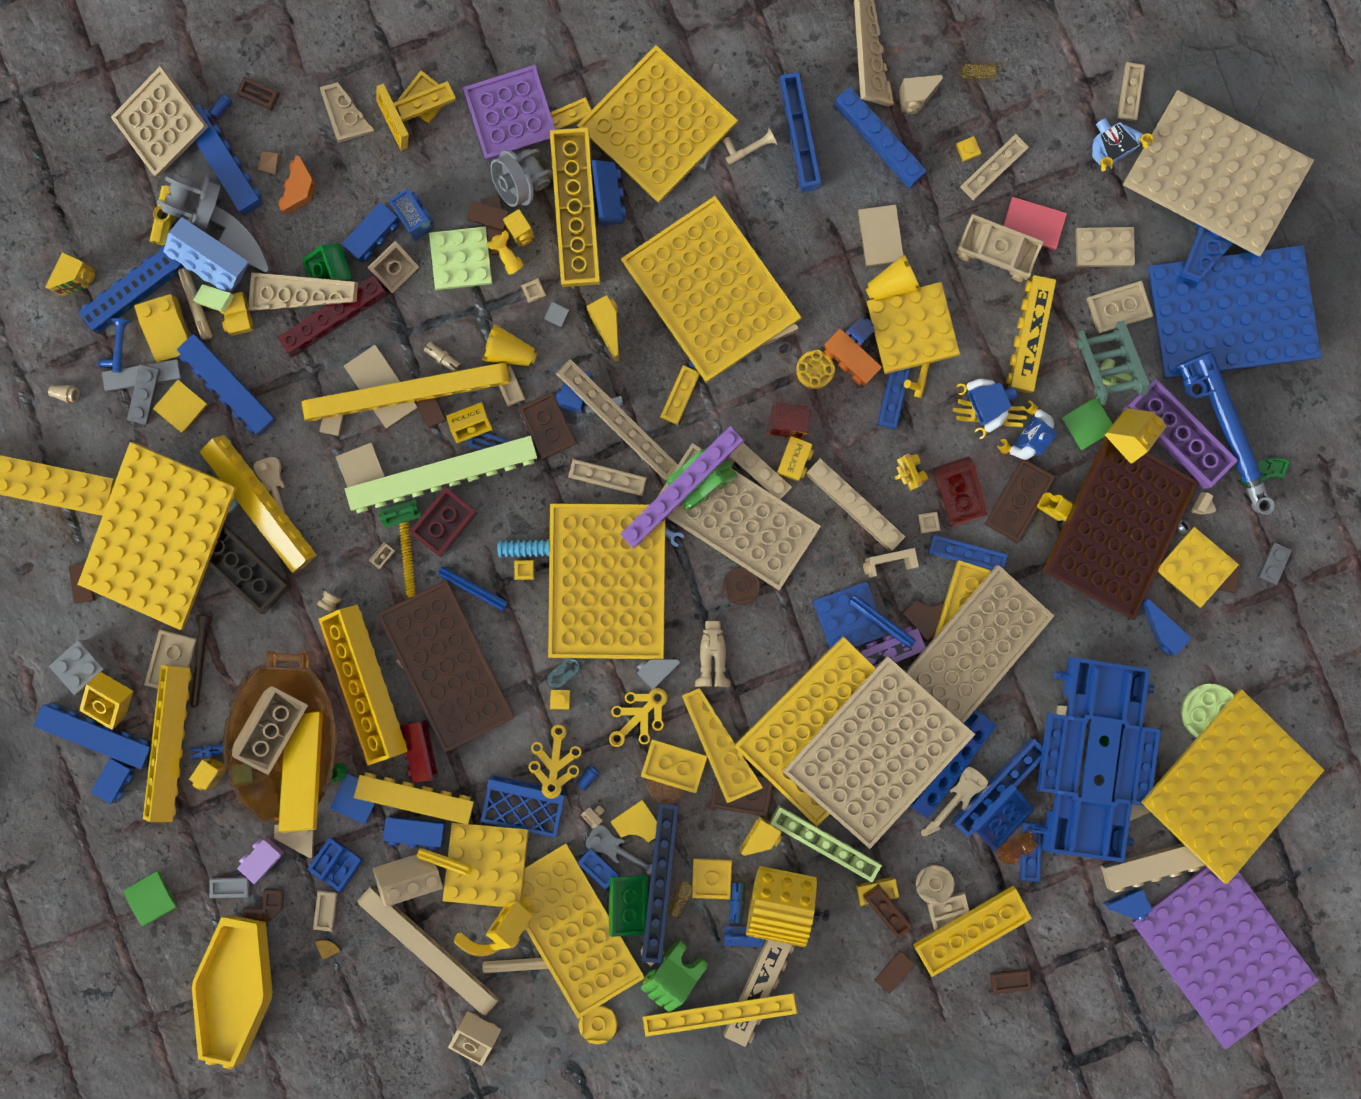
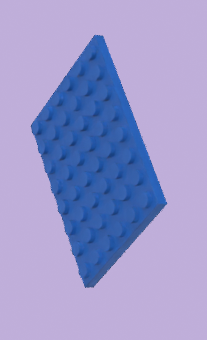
M1304 245L1265 250L1260 257L1252 252L1222 256L1199 283L1181 276L1186 261L1148 267L1164 379L1182 377L1181 370L1177 369L1176 365L1209 351H1213L1220 371L1321 358Z

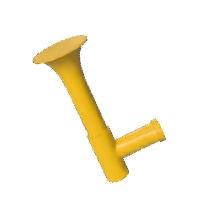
M930 363L922 365L917 383L911 380L904 382L905 388L915 390L914 397L922 398Z

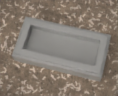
M247 877L209 879L210 898L250 897V880Z

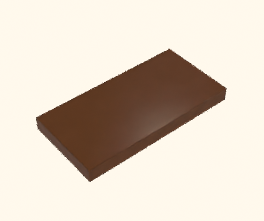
M1021 459L984 525L1019 543L1038 509L1037 505L1043 494L1048 492L1055 476L1033 463Z

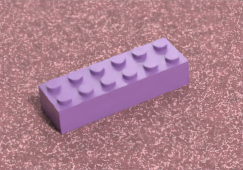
M1157 379L1150 381L1147 394L1141 396L1137 394L1123 409L1151 411L1161 417L1167 427L1156 442L1194 480L1198 481V484L1203 489L1211 488L1238 460Z

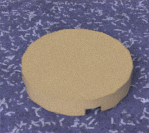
M931 865L930 867H925L917 875L916 890L920 898L925 902L934 905L943 904L952 896L955 887L954 879L949 870L943 866Z

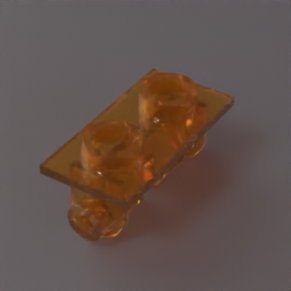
M1030 831L1027 833L1023 832L1014 838L1017 845L1014 846L1009 841L999 847L997 851L998 859L1005 865L1015 863L1023 855L1033 852L1039 844L1033 840V835Z

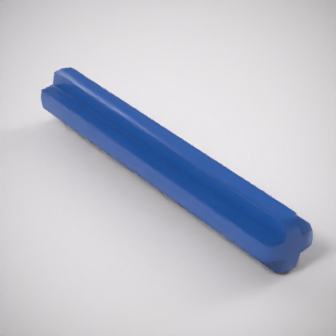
M441 567L438 572L440 577L501 611L508 604L507 601L446 567Z
M854 595L850 604L906 647L911 648L916 640L859 596Z

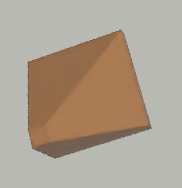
M262 151L257 170L276 175L281 156L278 153Z

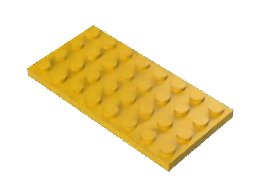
M567 843L525 867L521 906L533 915L526 931L578 1019L645 978L621 936H609V915Z

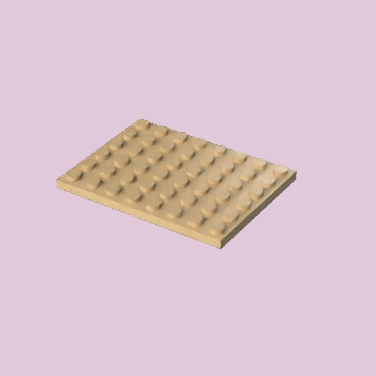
M1177 90L1152 133L1154 143L1147 142L1148 148H1143L1123 185L1260 257L1314 160Z
M886 656L783 769V773L870 849L973 738L975 733L892 659Z

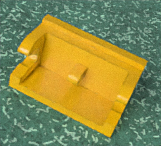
M892 876L874 880L873 882L856 884L860 906L869 904L863 895L878 884L891 899L899 898L896 879Z

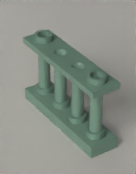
M1125 320L1117 322L1116 328L1112 333L1087 339L1084 330L1079 332L1076 345L1078 350L1082 351L1095 386V396L1097 399H1100L1102 405L1106 404L1108 394L1132 388L1137 389L1139 396L1147 394L1150 384ZM1112 340L1119 342L1120 347L1118 349L1094 355L1090 349L1092 345ZM1118 356L1124 357L1126 360L1125 365L1101 371L1098 370L1096 365L1098 361ZM1125 372L1131 373L1132 381L1108 387L1104 386L1102 378Z

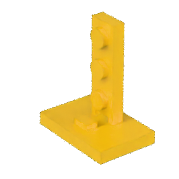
M448 81L394 103L384 83L378 85L376 90V101L401 151L408 149L409 134L403 124L404 121L456 101Z

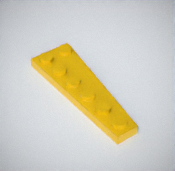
M700 688L682 695L726 802H732L762 789V785L743 758V755L734 747L735 743Z

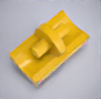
M906 454L897 459L899 467L896 468L899 475L894 478L895 480L901 478L903 484H907L910 491L922 486L928 480L924 470L919 473L916 470L915 466L920 464L918 454Z

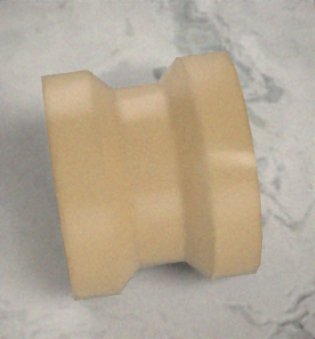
M324 591L323 598L318 601L317 605L332 613L335 612V607L341 602V599L328 591Z

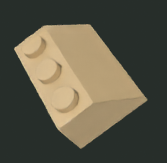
M417 854L373 867L382 905L385 907L443 889L436 865L417 858Z

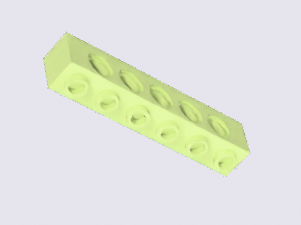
M778 805L769 821L772 826L870 882L874 881L882 866L878 861Z

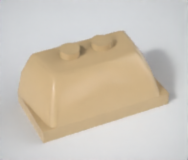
M273 686L266 689L234 742L232 756L269 775L308 705Z

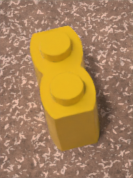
M243 292L232 294L234 298L225 313L220 311L221 314H224L225 321H222L224 331L228 332L231 336L254 331L246 294Z
M1045 493L1037 507L1055 520L1066 521L1073 503L1061 495L1054 496L1051 493Z

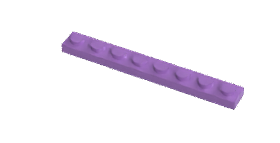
M730 426L621 533V536L632 548H636L745 440Z

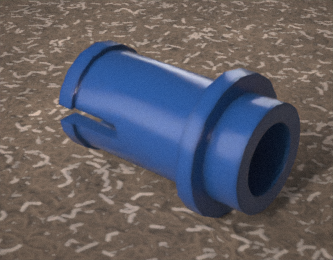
M225 94L219 95V99L208 110L216 118H219L228 105L231 106L232 100Z
M592 765L586 767V772L576 784L586 791L592 781L599 777V770Z

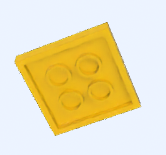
M1193 527L1162 561L1157 573L1197 607L1201 608L1239 564L1198 529Z

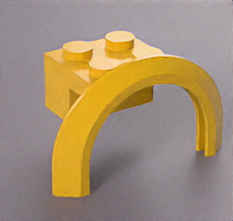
M517 901L507 902L486 933L493 942L486 945L476 944L460 932V934H456L454 943L468 954L474 956H487L500 949L513 948L519 942L521 933L529 927V921L533 915Z

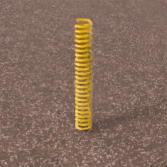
M404 522L399 524L401 526L399 529H401L400 535H402L400 536L402 538L400 541H402L401 553H403L402 565H404L405 595L410 598L416 595V588H414L416 586L414 585L415 582H413L415 581L413 579L415 576H412L414 575L412 573L414 570H411L414 569V567H411L414 564H410L413 563V561H410L413 558H409L413 557V555H409L413 552H408L412 551V549H408L412 548V546H407L412 543H407L411 542V540H406L411 539V537H406L411 534H405L409 533V531L405 530H410V528L405 527H410V525H404L410 522Z

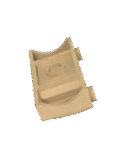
M972 214L956 253L959 255L958 258L964 261L977 258L1008 270L1013 280L1023 282V280H1027L1031 276L1043 241Z

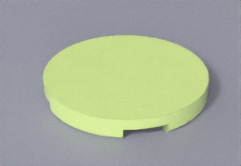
M1202 684L1193 688L1185 696L1181 706V718L1188 732L1197 738L1229 700L1233 698L1234 694L1227 688L1217 684Z

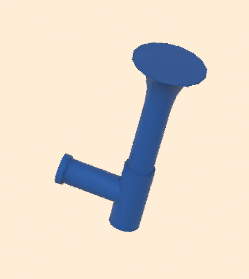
M112 318L110 320L115 323L116 327L113 359H99L98 366L100 368L112 367V372L121 373L124 329L131 321Z

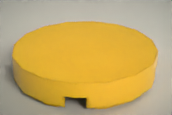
M600 1005L580 1017L578 1024L580 1033L589 1043L597 1045L606 1043L616 1033V1015L606 1005Z

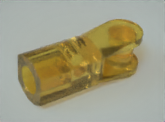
M966 64L961 69L960 75L963 78H995L996 64Z
M683 882L680 885L667 910L668 914L679 918L687 903L686 901L692 893V887L688 882Z

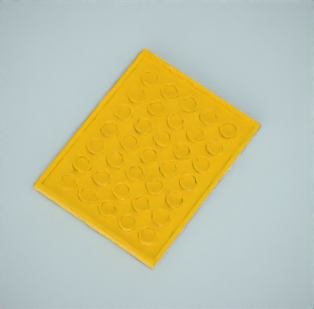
M716 196L621 258L626 269L706 383L801 320L797 310Z
M130 442L77 585L174 628L183 630L237 487L135 442Z
M550 504L548 658L664 659L666 519L636 548H632L621 536V533L649 505Z
M844 636L734 744V747L816 827L830 813L783 773V769L875 669Z
M1238 690L1141 803L1224 884H1228L1318 779L1324 769L1243 690Z

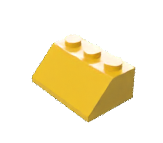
M1126 408L1106 432L1105 436L1132 464L1150 450L1167 426L1164 424L1163 419L1154 412Z

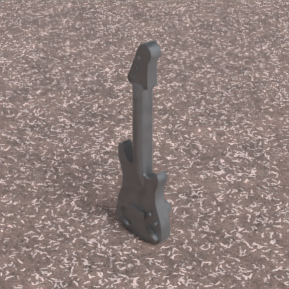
M599 824L591 831L586 841L588 849L592 848L595 852L607 854L615 863H619L616 857L619 854L646 870L647 874H651L652 863L649 864L620 847L619 844L624 843L625 840L615 837L605 825Z

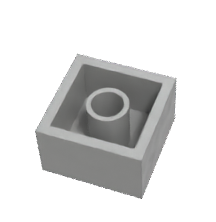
M86 640L75 642L49 665L52 671L74 695L83 694L86 684L99 672L106 674L111 669Z

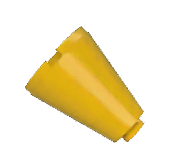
M903 255L867 284L866 292L870 299L874 298L877 301L918 291L921 288L906 256Z
M494 324L493 329L490 331L485 346L486 352L483 354L482 360L485 362L529 366L530 363L534 364L537 353L534 352V347Z

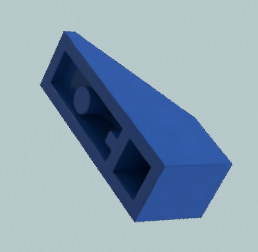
M1144 599L1142 606L1155 640L1160 645L1159 649L1166 655H1177L1192 638L1152 601Z

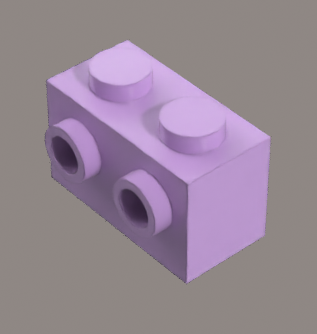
M269 837L263 840L260 838L253 845L252 848L254 850L250 855L246 853L239 861L241 865L237 869L253 884L259 882L285 853Z

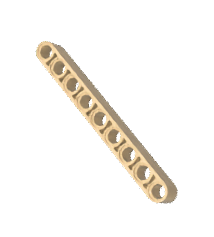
M370 886L357 900L364 910L481 1014L486 1016L498 1003V997L397 906H383L379 890L375 887Z

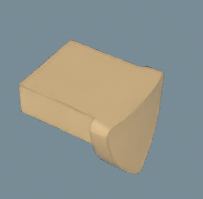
M1201 492L1191 512L1195 514L1215 512L1216 508L1212 501L1213 495Z

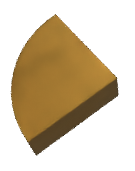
M320 939L315 941L323 960L342 951L338 944L330 940Z

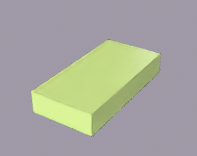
M202 284L193 301L196 304L225 313L234 296L229 292Z

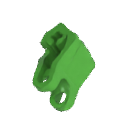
M707 448L697 452L683 466L667 478L668 485L670 486ZM729 460L723 462L683 501V506L686 510L695 508L704 502L709 493L715 488H725L737 477L736 471L734 469L730 470L733 466Z
M682 939L676 940L665 953L662 965L658 971L655 969L650 970L640 987L646 993L649 991L648 997L652 1000L656 998L655 1002L659 1006L664 1005L668 1012H671L685 1002L708 966V961L705 958H697L692 964H682L681 957L686 950V944Z

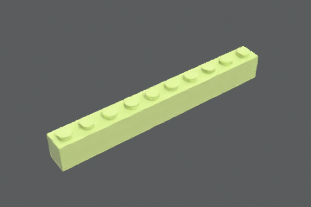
M528 436L344 489L350 510L356 511L358 514L368 511L367 507L374 505L375 508L384 507L388 501L393 500L394 503L404 501L405 497L412 495L413 498L424 495L423 491L431 490L432 493L442 490V486L448 484L450 487L458 486L462 480L468 479V482L475 481L483 474H486L487 477L498 474L497 470L505 469V472L514 470L516 465L522 463L524 466L534 464V460L538 458L532 437Z

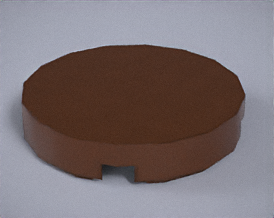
M737 567L725 575L722 590L730 602L736 605H746L757 598L760 592V581L756 575L744 567Z

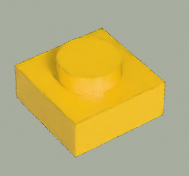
M974 136L956 144L962 162L981 155Z
M551 689L550 709L569 710L570 690Z

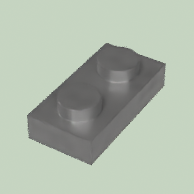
M1271 543L1257 578L1277 585L1292 550L1277 543Z

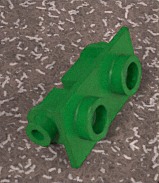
M416 499L379 510V517L381 522H383L384 528L421 518Z

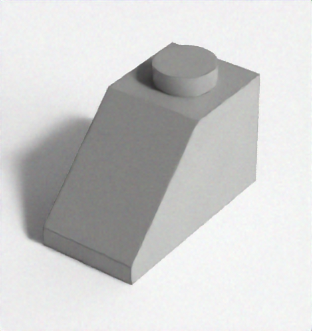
M650 659L648 662L644 660L637 667L639 669L637 674L654 689L680 661L678 659Z

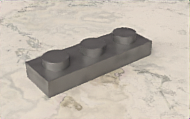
M139 364L127 420L144 425L148 424L160 373L159 368Z

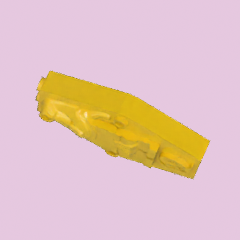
M232 915L221 917L193 979L192 997L198 1060L205 1061V1064H222L223 1068L234 1069L235 1066L243 1064L268 1009L273 991L266 922Z

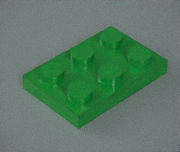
M648 875L610 877L609 936L618 937L644 934L647 914Z

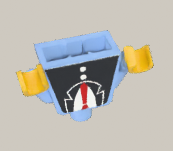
M1105 118L1096 124L1101 133L1094 139L1092 157L1101 165V171H1106L1108 166L1112 169L1113 163L1134 152L1140 146L1139 143H1142L1144 149L1148 148L1147 142L1154 143L1153 136L1148 133L1142 134L1127 125H1123L1121 122L1111 127Z

